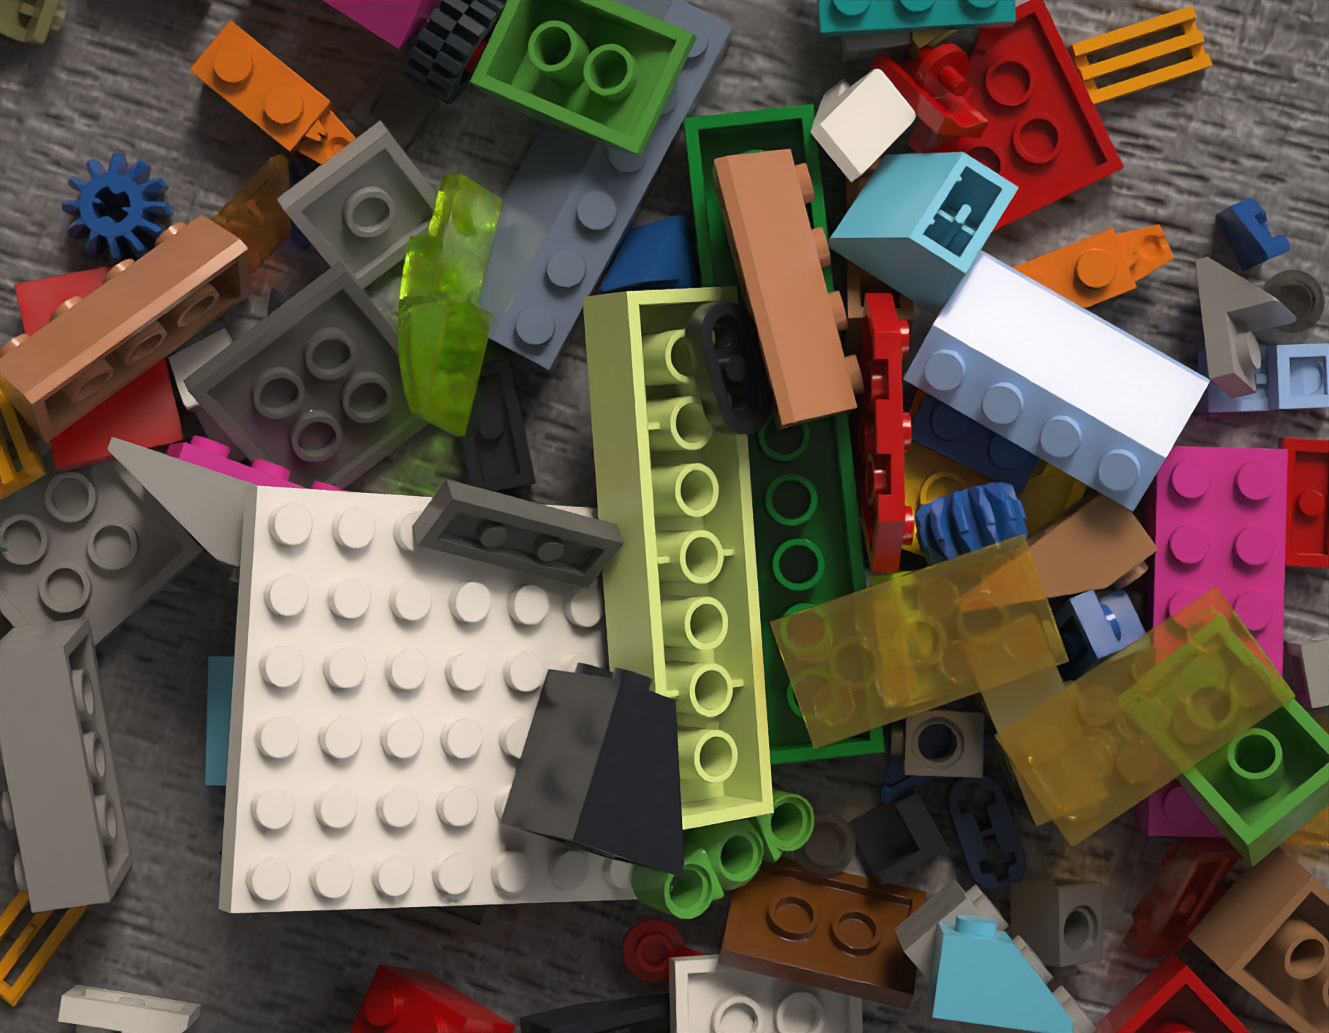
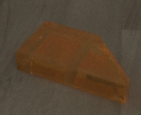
M283 153L270 158L211 219V221L240 238L249 250L250 274L254 273L291 236L290 217L277 200V198L289 190V162Z

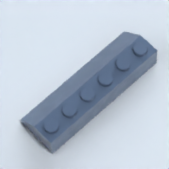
M614 0L692 32L697 36L641 157L543 123L441 313L442 316L553 375L584 317L582 297L596 295L683 133L684 118L692 116L732 41V26L683 0Z

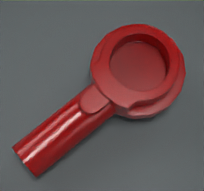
M648 918L636 923L627 932L622 946V954L627 968L634 976L648 982H659L669 979V958L708 955L685 947L683 936L676 926L660 918Z

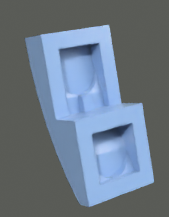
M1329 343L1259 347L1261 367L1254 370L1256 393L1231 398L1210 380L1200 398V414L1329 408ZM1206 349L1197 351L1198 373L1209 379Z

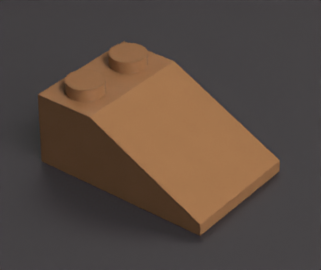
M1278 846L1253 867L1250 865L1188 937L1228 976L1298 1033H1329V889Z

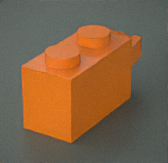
M229 20L190 68V71L206 86L300 162L307 157L321 166L356 139L337 118L341 113L329 99L231 20Z
M1160 224L1118 234H1115L1114 229L1110 228L1012 268L1082 308L1089 309L1136 289V281L1174 259Z

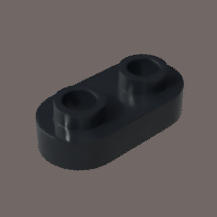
M733 302L704 304L698 307L688 319L685 329V343L705 417L709 424L722 434H752L766 424L772 409V393L752 319L744 308ZM712 329H713L714 334H715V343H714V344H713V340H712ZM728 393H730L732 398L731 408L727 397Z

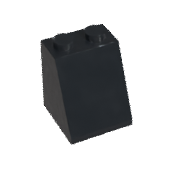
M580 662L577 663L575 672L548 669L500 823L604 858L681 877L685 863L676 700L650 691L653 683L652 678L626 669L614 668V671L611 672Z

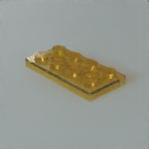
M1019 534L770 621L814 749L1069 661L1025 534Z
M1215 586L994 735V738L1068 846L1072 848L1296 696L1221 591Z

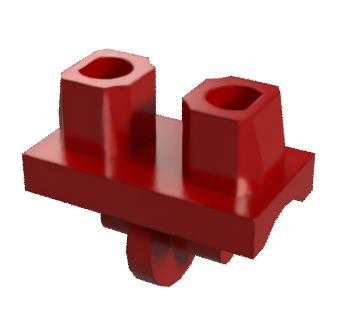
M953 43L943 44L935 49L925 45L919 49L916 58L913 57L899 63H895L885 53H877L869 68L871 71L874 69L883 71L913 108L915 114L920 117L907 143L917 154L950 153L960 137L980 139L989 123L962 97L969 88V82L965 79L969 68V58L959 46Z

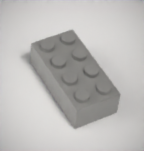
M90 618L14 627L0 640V767L4 766L8 790L4 791L2 799L4 820L9 830L16 829L20 853L16 854L14 862L18 889L20 892H28L32 913L111 902L134 860Z

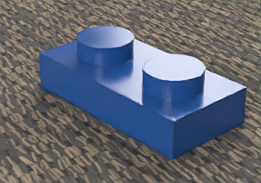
M928 393L925 394L911 421L912 441L994 483L1004 482L1013 485L1016 494H1022L1039 460L1038 456Z

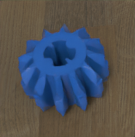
M120 153L112 154L108 173L96 159L89 160L86 165L92 180L87 183L78 177L72 176L68 181V185L72 189L81 193L80 200H67L61 204L63 212L73 216H81L67 229L69 236L76 240L88 237L85 243V253L97 258L107 249L110 261L115 264H119L126 259L128 245L139 258L143 257L149 252V247L144 237L149 234L157 239L165 231L154 224L156 217L168 218L174 215L173 206L168 203L155 201L169 189L167 182L162 178L148 181L151 166L143 160H138L129 169L126 157ZM115 196L130 202V207L122 208L128 215L121 222L106 216V210H114L108 204Z
M991 482L982 486H972L968 489L936 498L933 502L922 505L914 517L917 528L916 538L920 551L924 552L929 567L938 570L946 568L950 570L963 565L968 566L972 563L988 560L991 557L1007 553L1008 550L1020 547L1028 536L1025 524L1027 517L1021 499L1018 500L1013 485L1004 482Z

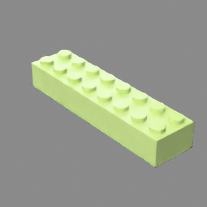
M737 286L625 291L582 297L599 520L617 524L624 543L602 570L610 671L613 672L614 668H621L653 679L650 691L676 700L683 830L774 813L747 434H722L709 424L703 411L685 343L686 324L691 314L704 304L718 302L738 304ZM712 329V340H713V344H714V343H715V334H714V331H713V329ZM728 393L727 397L731 408L732 398L730 393Z

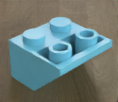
M964 152L888 154L883 157L827 242L828 247L937 316L967 273L1019 187Z

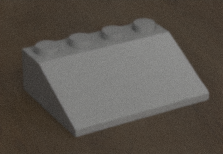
M112 437L107 450L218 562L232 572L229 581L238 584L239 588L245 485H259Z

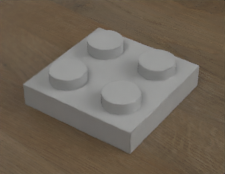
M381 121L377 122L277 198L283 210L329 266L332 267L340 261L362 289L455 220L454 216Z

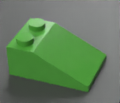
M508 0L470 82L496 103L555 128L641 157L697 36L692 32L614 0Z
M1218 618L1116 699L1117 705L1207 818L1251 867L1256 865L1329 805V735Z

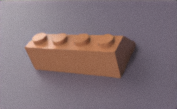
M791 149L731 155L714 159L712 181L744 305L752 319L772 393V413L777 430L853 411L857 408L855 395L865 393L864 383L856 356L844 357L838 332L848 329V322L839 291L828 293L821 268L832 265L831 256L823 228L811 229L805 204L814 202L815 196L806 163L794 165Z
M200 215L187 225L184 222L172 225L157 238L154 243V249L136 262L133 259H127L114 266L103 278V285L84 299L80 296H75L62 303L50 316V323L32 336L21 334L6 343L0 349L1 391L46 444L252 294L249 250L240 238L204 215Z

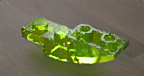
M461 173L442 176L428 234L410 236L403 267L398 312L399 364L410 413L454 436H465L493 320V314L479 307L478 303L503 199Z

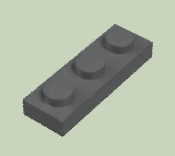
M446 479L412 526L418 546L587 588L590 587L624 544L617 524Z

